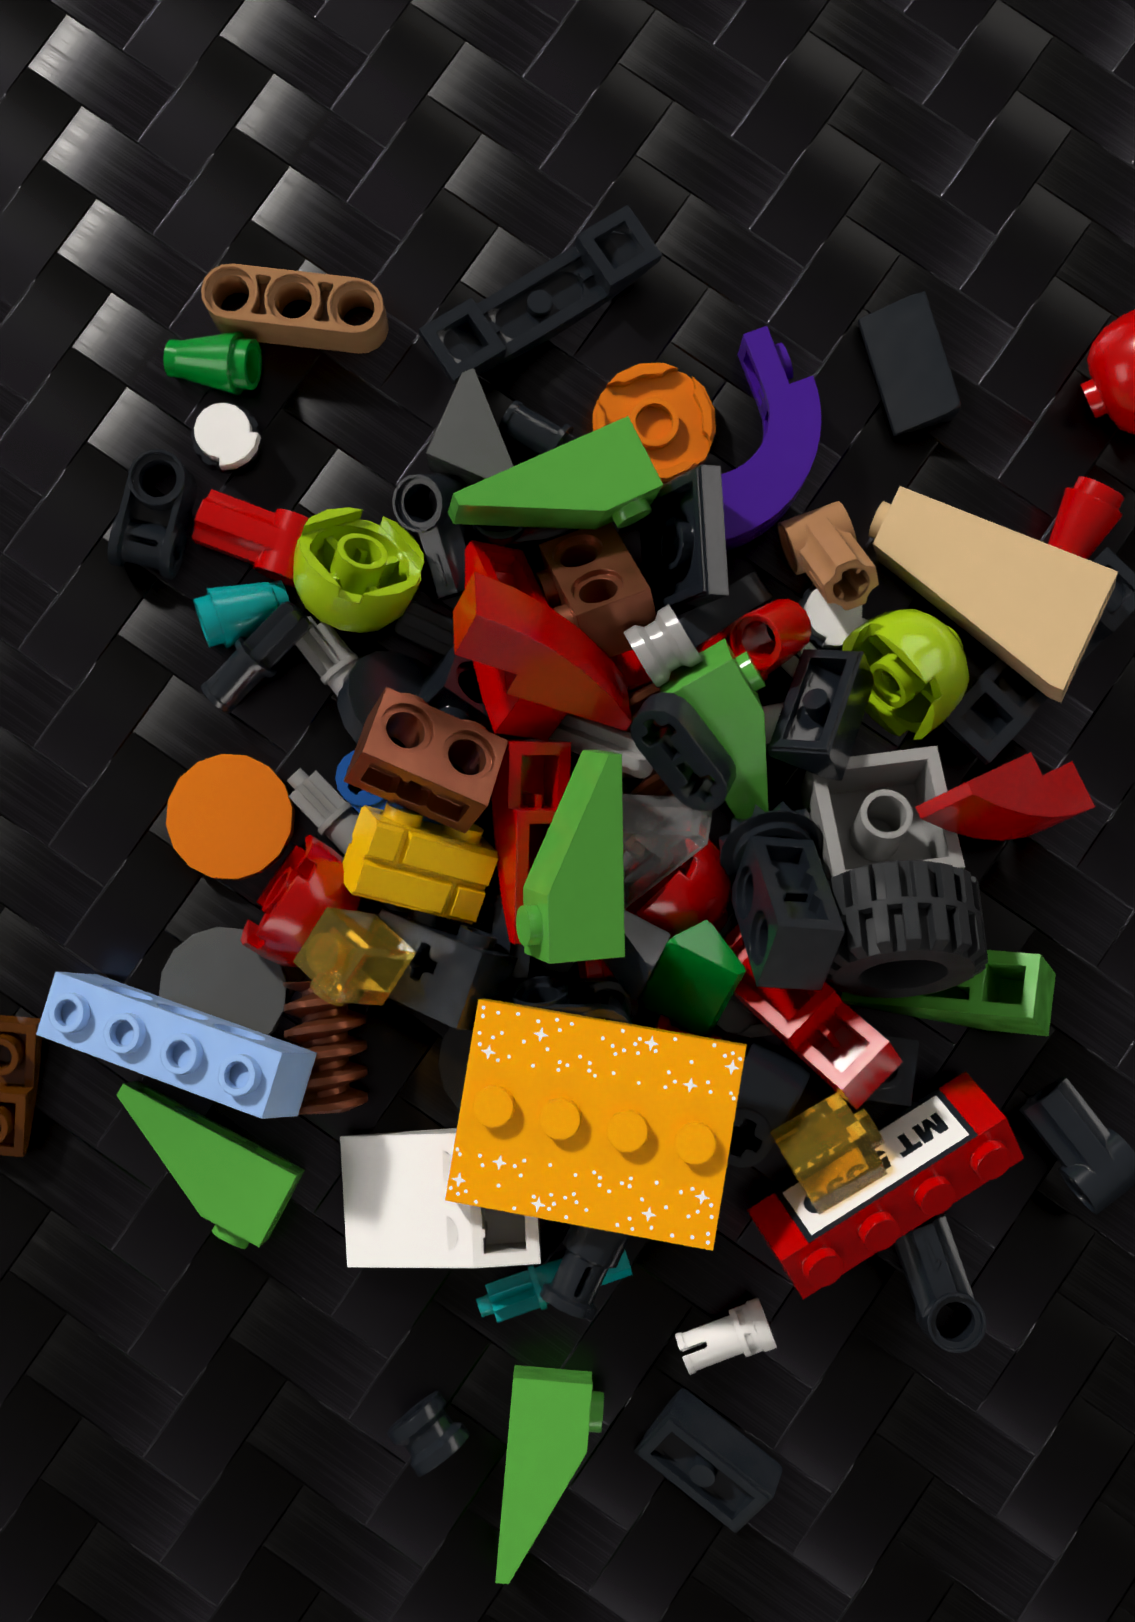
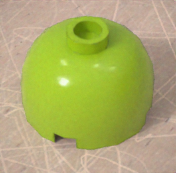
M350 507L327 509L308 519L304 525L302 535L297 541L293 566V582L305 608L321 622L344 631L357 633L378 631L400 618L413 599L421 582L424 553L415 538L391 519L383 516L381 524L378 525L371 521L361 520L363 511L361 509Z
M916 609L884 612L852 631L843 641L842 651H864L873 675L874 684L865 711L885 730L898 737L906 731L916 733L913 740L923 739L945 721L961 702L967 691L969 671L960 637L952 628L927 613Z

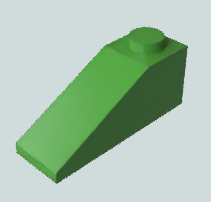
M629 416L453 493L448 514L453 524L596 530L614 521L617 528H624L636 523L652 512L650 505L662 488L663 483Z
M724 638L699 653L703 660L692 668L682 665L672 671L669 682L660 686V692L674 693L684 698L695 709L731 756L736 766V778L725 801L735 818L748 819L753 815L755 804L765 812L768 811L765 713L756 692L765 687L766 684L747 651L736 657Z
M582 750L523 886V906L518 908L516 915L517 935L520 943L524 946L525 954L548 964L625 957L622 754Z
M987 950L988 963L985 964L986 968L981 973L975 975L974 978L952 988L925 995L901 998L864 997L842 992L841 1000L845 1004L976 1029L1049 1036L1056 973L1041 954Z
M139 1081L123 1083L117 1097L200 1216L215 1224L212 1233L221 1240L241 1249H246L249 1243L257 1247L265 1243L271 1236L305 1170Z
M514 1366L495 1583H510L587 1454L589 1432L601 1433L604 1392L592 1391L593 1382L592 1372Z

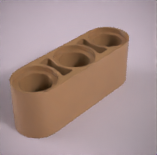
M222 264L212 269L206 275L201 287L202 300L217 329L223 334L240 331L246 338L256 339L262 343L359 354L369 353L379 348L386 340L389 331L383 298L378 288L371 282L360 278L242 264ZM234 293H243L249 296L247 303L236 311L220 309L223 301ZM295 300H304L311 303L309 311L299 318L290 319L282 315L284 308ZM356 307H365L374 312L370 320L362 325L352 326L343 321L345 315Z

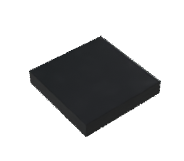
M699 465L665 483L650 505L652 512L639 520L642 572L644 579L651 589L656 615L657 611L668 604L675 615L678 616L729 595L721 466Z

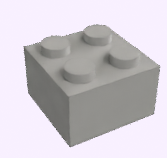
M937 746L851 756L841 781L826 779L806 771L799 789L802 809L806 808L812 820L819 825L823 836L820 861L827 881L836 875L861 866L896 860L932 861L953 865V867L965 868L958 834L922 820L915 808L947 792Z

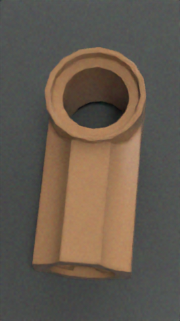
M840 501L778 523L781 546L789 566L796 575L806 572L825 601L838 604L845 611L866 603L869 593L879 585L876 566L858 544L850 517Z

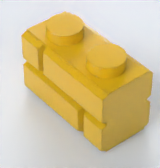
M390 801L386 802L384 810L367 805L361 807L352 833V842L348 845L342 862L344 885L352 895L469 924L476 922L485 897V887L489 886L498 861V852L482 837L484 830L473 824L466 833H462L446 825L441 826L422 820L423 815Z

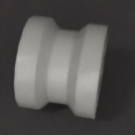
M669 604L657 611L656 619L645 627L634 625L624 631L629 644L657 688L669 682L671 672L682 665L692 668L703 661Z

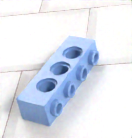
M55 972L36 1033L38 1036L261 1119L298 1116L317 1052L98 974Z

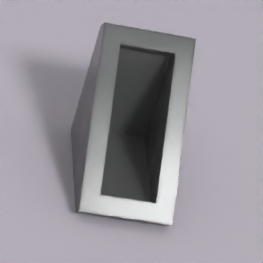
M474 368L462 372L426 452L431 471L456 475L467 486L514 467Z

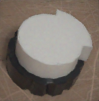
M230 402L212 404L205 408L196 418L195 426L191 432V438L194 441L193 448L199 459L211 470L218 469L220 473L224 474L247 469L248 464L254 463L259 456L258 450L262 447V437L259 434L261 430L255 418L244 407H236Z
M815 585L807 589L802 595V599L798 602L807 612L811 621L812 633L809 642L814 644L816 649H842L843 641L850 633L868 621L863 616L866 610L864 604L845 611L838 604L827 603Z

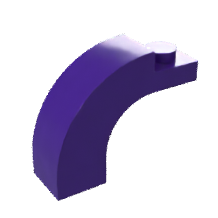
M767 326L743 334L738 351L739 360L761 415L763 439L760 448L746 463L732 471L721 474L726 552L759 537L787 512L810 472L820 440L821 405L814 376L789 384L788 380L793 379V368L789 354L783 343L774 345Z

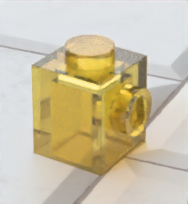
M327 907L293 962L312 979L310 987L313 992L333 1005L343 1006L346 1002L383 1006L417 952L376 914Z
M839 1093L833 1094L770 1132L792 1173L818 1214L823 1213L887 1174L875 1150L885 1143L879 1130L864 1108L853 1114Z

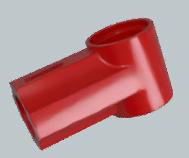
M211 489L209 495L202 500L194 519L195 526L192 539L196 544L254 565L253 569L274 581L281 579L284 585L296 588L293 582L294 553L297 541L301 537L304 525L309 518L286 509H277L274 513Z

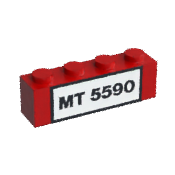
M965 1071L778 1189L747 1211L802 1299H805L822 1287L831 1285L841 1275L875 1253L889 1248L897 1239L933 1216L945 1212L952 1204L986 1182L1000 1177L1008 1168L1024 1159V1156L1005 1115Z

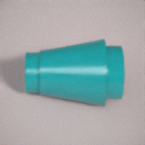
M281 579L270 583L261 582L207 588L208 595L193 599L209 648L224 643L226 649L235 645L239 637L248 638L282 602L289 601Z

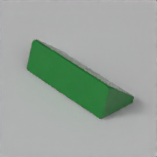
M705 920L675 935L667 942L639 1001L649 1011L659 1016L662 1014L670 1017V1021L699 1036L707 1037L712 1033L743 978L746 968L711 922L709 923L708 920Z

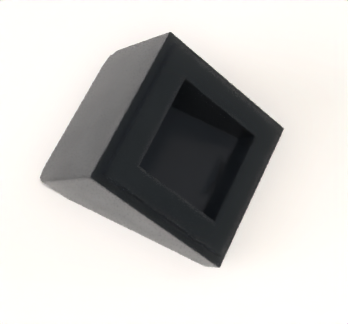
M624 909L625 957L602 960L632 1000L637 1002L671 934Z

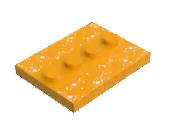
M478 999L445 1201L713 1251L747 1044L497 1000Z

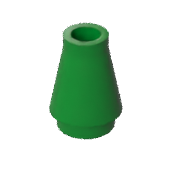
M240 331L186 340L170 339L164 349V369L168 377L183 378L235 395H240L244 389L254 390L260 381L262 371L260 345L256 339L246 338Z

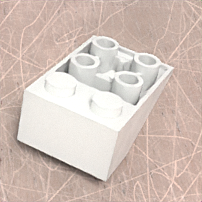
M457 1128L340 1136L347 1267L485 1268L541 1264L539 1218L445 1201Z

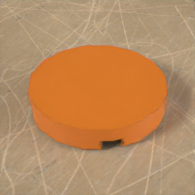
M642 363L617 373L607 384L606 389L600 394L593 411V431L629 416L663 485L702 465L706 461L716 433L715 408L705 387L693 376L691 379L687 374L679 372L677 367L666 363Z
M220 754L197 762L178 779L168 799L166 827L173 848L189 867L211 878L241 881L256 876L255 874L271 867L283 856L294 834L295 808L292 800L288 797L290 794L287 786L269 766L247 755Z

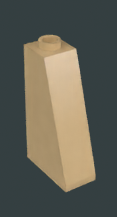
M900 486L892 504L885 501L880 504L870 526L869 537L875 539L873 545L877 561L1047 697L1061 703L1115 588L1118 571Z

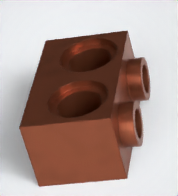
M612 522L596 530L580 529L538 544L545 570L536 572L535 575L549 607L558 606L554 610L580 628L609 658L632 650L624 631L634 625L647 626L655 621L656 612L651 589Z
M386 687L365 721L344 782L462 833H466L488 806L508 740L488 732L483 725L475 721L461 720L429 706L426 701L416 695L400 693ZM389 736L400 740L406 748L395 744ZM451 763L462 768L466 775L458 772Z

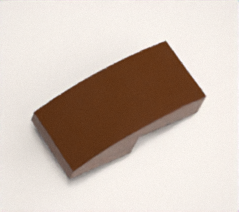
M0 1015V1155L24 1157L27 1153L41 1061L42 1037L36 1035L40 1018Z

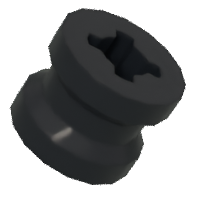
M439 1391L433 1392L413 1406L386 1433L394 1445H403L412 1456L410 1466L418 1477L429 1473L443 1463L470 1436V1432L462 1422H453L446 1413V1400Z

